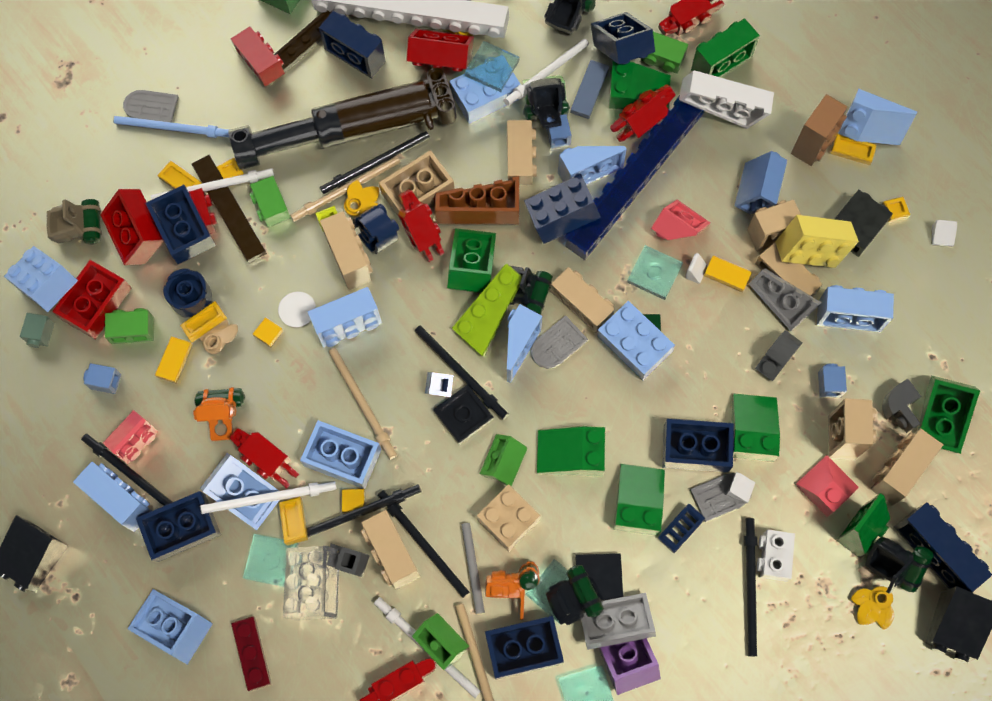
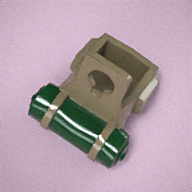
M66 199L62 200V205L47 211L46 225L48 238L57 243H64L74 238L82 237L84 243H100L102 231L100 227L101 208L99 207V201L86 199L81 202V205H75Z

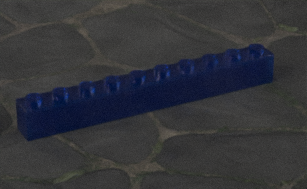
M679 95L673 104L674 107L671 110L668 109L667 116L662 119L659 125H654L650 131L651 135L649 138H644L638 146L639 150L628 157L626 166L618 169L614 175L615 179L613 182H608L602 190L603 194L599 198L596 197L594 199L601 218L565 235V247L586 260L705 113L704 110L680 101Z

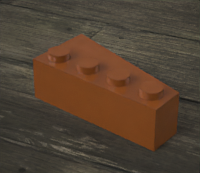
M519 176L512 177V180L508 181L497 180L493 184L483 186L482 184L473 185V188H457L436 193V223L519 225Z

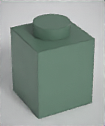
M27 313L20 337L30 347L39 348L40 345L48 347L55 323L48 316Z

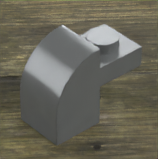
M785 330L770 347L755 369L773 381L803 342Z
M909 379L895 386L885 396L882 404L886 420L894 415L897 425L905 430L906 433L920 424L908 406L916 402L921 395Z
M330 544L324 566L363 577L370 555Z

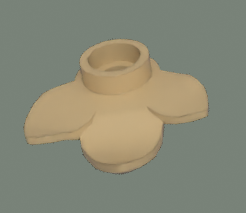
M226 319L199 338L204 344V349L210 354L219 353L225 344L232 342L236 337L238 325H229Z

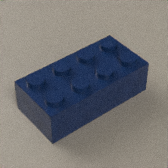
M928 502L913 510L894 526L913 549L922 546L933 552L934 555L930 568L948 589L957 586L973 593L992 576L987 563L977 558L972 552V547L957 536L955 528L951 524L946 523L940 517L938 509L933 505H929Z

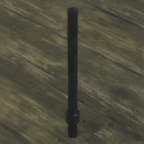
M425 131L343 175L339 174L333 177L332 181L320 186L321 192L325 194L336 187L339 188L353 178L430 138L428 132Z
M421 325L415 329V332L484 401L483 404L488 409H492L502 420L509 415L498 403V399L493 394L490 395Z
M85 434L81 438L85 444L93 449L94 454L99 458L103 457L160 504L165 506L173 503V501L112 454L102 442H97L89 434Z
M417 484L405 490L393 491V494L307 528V535L311 537L391 504L405 502L406 498L421 493V488Z
M383 490L377 496L382 499L389 495ZM397 503L386 506L389 514L392 517H396L461 597H466L470 593L402 512L403 508Z
M746 518V536H743L744 546H746L748 657H757L755 565L757 536H755V519Z

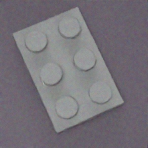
M646 593L601 601L604 610L599 616L591 618L587 617L586 613H584V617L581 619L587 650L656 637Z

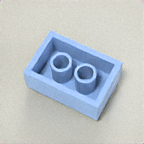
M503 55L449 81L452 96L469 124L507 106L504 103V99L513 93L514 88L520 85Z
M35 246L27 250L23 257L15 265H12L4 276L17 289L47 312L78 281L61 264Z
M833 285L827 287L819 299L822 303L817 308V325L881 332L893 319L894 294L887 293L884 290L865 291L863 288L846 289L840 285Z
M368 287L307 311L323 348L326 346L333 347L340 340L354 338L360 332L373 330L382 323L378 308Z
M629 301L598 329L597 337L642 380L651 374L673 352L675 344Z
M318 420L300 461L304 467L365 490L382 449L380 444Z
M91 462L73 481L74 484L115 520L133 532L139 528L136 518L152 511L148 508L150 503L137 494L131 486L122 481L116 473L102 463L98 466Z

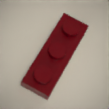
M255 617L231 623L247 690L250 692L272 685Z

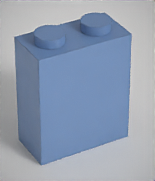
M770 151L746 162L734 206L751 215L760 208H769L776 205L787 159L781 157L777 152Z

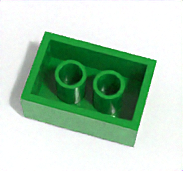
M745 18L739 22H733L727 30L716 33L711 40L702 42L697 46L691 71L694 70L722 77L753 56L760 35Z

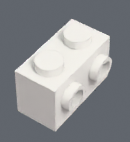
M767 530L763 535H760L759 549H762L761 558L757 560V571H760L759 578L784 582L792 578L795 533Z

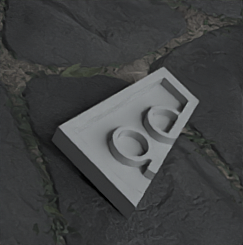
M767 269L761 270L749 283L753 290L790 331L794 330L822 303Z

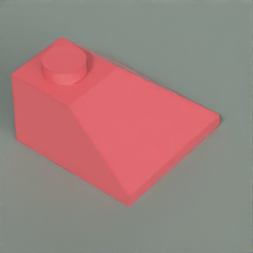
M675 200L663 208L651 229L660 238L673 240L696 236L708 227L711 222L679 200Z
M828 455L795 484L826 517L834 513L859 488Z

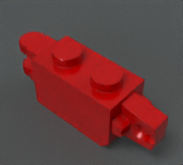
M681 0L671 5L669 16L659 23L658 28L665 36L675 32L678 36L683 33H689L699 24L707 23L711 19L712 14L719 11L725 3L722 0L713 4L710 3L713 0Z
M666 84L656 91L650 89L643 92L638 100L633 104L627 105L623 112L619 114L620 118L610 126L612 132H616L626 126L617 135L618 141H624L631 135L640 138L668 114L666 105L676 96L675 92Z
M410 189L401 193L399 198L403 209L399 211L398 217L413 248L423 252L428 262L433 260L429 247L434 245L436 252L440 256L443 255L444 250L439 236L441 230L437 223L432 221L430 217L432 211L428 204L420 202Z
M238 428L230 436V439L238 447V451L242 455L240 459L248 466L254 464L259 468L256 472L265 480L270 477L273 481L276 480L287 489L290 484L279 475L284 470L292 477L297 478L299 475L298 472L289 466L291 459L259 432L249 435Z
M428 658L415 664L412 660L372 683V686L368 688L370 694L359 701H395L425 684L423 678L435 671L436 662Z

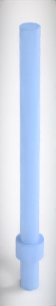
M114 116V124L203 134L211 138H217V136L229 138V129H221L213 125L205 127Z

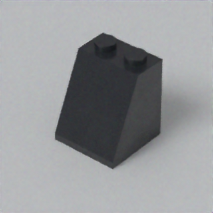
M16 515L0 546V577L5 580L11 578L15 581L14 586L23 592L27 590L36 592L68 546L36 524Z
M957 586L941 592L925 644L932 646V650L941 654H946L947 652L954 655V659L962 663L968 664V662L978 660L992 630V600Z

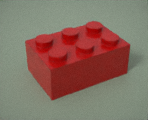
M415 28L408 37L406 61L412 62L416 66L430 64L433 68L451 67L453 71H463V69H467L472 60L474 36Z
M118 189L100 215L123 264H146L164 240L149 212L146 199L141 190Z
M89 260L76 278L78 281L62 297L52 312L60 320L96 340L105 327V313H113L114 310H117L132 288L122 277Z

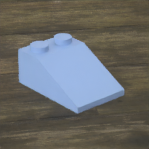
M858 89L846 114L847 118L838 134L860 142L900 145L917 111Z
M577 146L573 149L567 148L559 154L558 174L563 182L581 174L587 185L622 169L627 149L625 146Z
M519 304L516 310L512 309L507 319L509 321L507 326L509 328L507 382L509 383L512 382L542 329V315Z
M229 453L225 455L200 488L216 502L279 491ZM279 500L228 510L257 530Z
M153 589L129 625L128 630L188 665L213 623Z

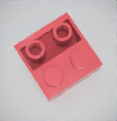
M133 410L103 444L117 457L129 464L139 457L140 451L145 445L153 442L158 431Z

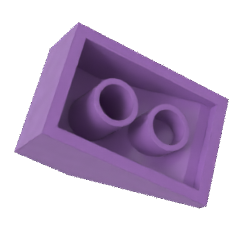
M647 638L599 648L617 695L661 679L659 664Z

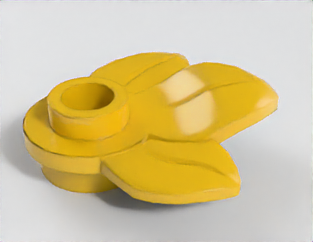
M358 180L351 183L347 189L348 198L344 203L346 213L350 216H358L374 205H378L375 202L379 196V188L374 186L362 188ZM357 204L358 208L354 210L350 206Z
M877 586L872 590L862 588L852 595L851 600L859 605L857 612L858 624L869 625L877 621L884 630L891 625L894 619V611L891 607L893 594L892 592L890 594L886 592L887 587ZM884 594L886 596L885 601L879 602L877 599L878 595Z

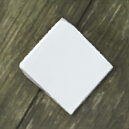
M936 220L932 225V245L953 247L957 231V221Z
M696 253L685 276L686 279L698 284L701 283L707 269V265L700 254Z
M736 472L732 478L727 495L748 503L755 482Z

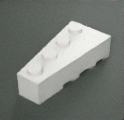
M693 70L682 80L679 100L748 129L771 114L774 92Z

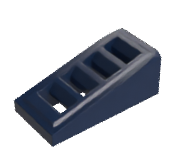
M688 503L657 539L675 553L701 525L705 517ZM688 513L697 522L694 524L685 514ZM682 520L691 529L688 531L679 521ZM675 526L684 536L681 537L672 528ZM668 533L671 534L678 543L675 544L666 535Z

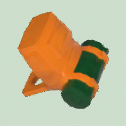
M231 387L224 390L205 389L204 391H198L194 400L196 408L193 411L194 419L197 422H209L210 439L212 441L230 440V436L233 434L232 419L236 416V407H242L244 404V392L241 388ZM218 420H223V424L227 426L225 435L221 436L215 432Z
M527 561V563L520 567L518 573L506 574L505 570L492 571V574L486 577L485 597L521 598L520 620H523L525 590H532L537 587L540 580L538 566L533 561Z

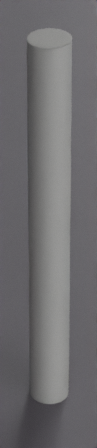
M470 523L461 524L475 612L476 614L485 613L471 526Z

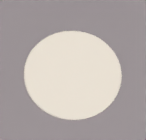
M289 293L279 304V317L288 326L302 327L311 321L307 311L315 309L316 304L307 293Z

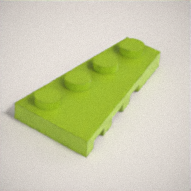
M507 263L452 327L458 335L484 357L522 280V276Z

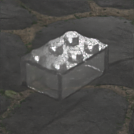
M329 546L286 548L283 618L292 620L337 619L339 570L335 569L339 558V549Z

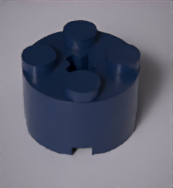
M382 204L374 205L353 219L355 229L359 227L361 232L358 234L359 238L369 251L373 252L375 250V254L398 240L397 231L399 226L394 219L390 220Z
M184 268L173 272L167 278L168 281L163 289L165 299L173 310L182 317H192L212 303L211 289L199 272Z

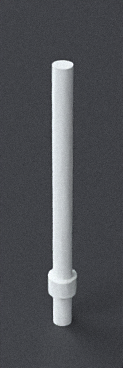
M586 39L581 40L526 83L518 85L513 89V93L504 99V103L509 106L517 99H522L527 95L530 82L549 76L589 45Z
M273 168L262 171L252 170L248 171V174L186 188L188 191L202 188L205 192L246 182L255 183L259 179L275 175ZM162 192V193H158V194H153V195H151V200H152V199H155V198H157V197H159V196H161V195H163V194H165V193H167V192Z
M335 481L322 484L315 482L309 483L305 487L200 505L201 514L305 495L310 497L318 496L319 493L336 490Z
M379 597L374 604L386 615L385 618L391 624L395 623L423 649L412 637L416 630L401 617V613L396 608L392 609ZM451 665L445 669L474 698L479 695L481 691L457 668Z

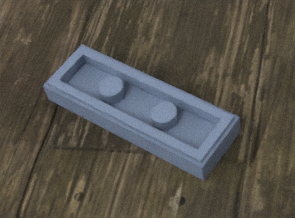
M590 60L570 113L587 119L590 118L609 71L608 65Z

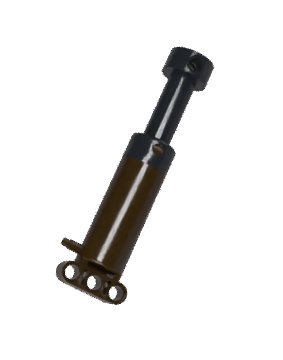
M432 68L427 72L426 80H419L312 108V117L253 133L250 126L246 125L228 130L237 165L240 170L260 165V156L317 141L320 142L322 148H327L425 122L428 130H433V119L439 118L442 124L450 125L456 121L457 114L455 101L445 72L441 68Z

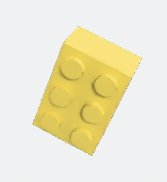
M796 215L775 241L782 262L836 268L859 242L850 221Z

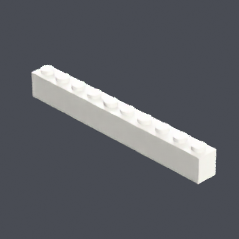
M311 0L314 10L319 12H326L327 10L331 12L334 10L338 14L353 15L358 18L366 17L378 21H393L397 24L406 23L414 26H427L433 29H447L453 32H468L472 35H487L492 38H505L509 21L508 6L467 0Z

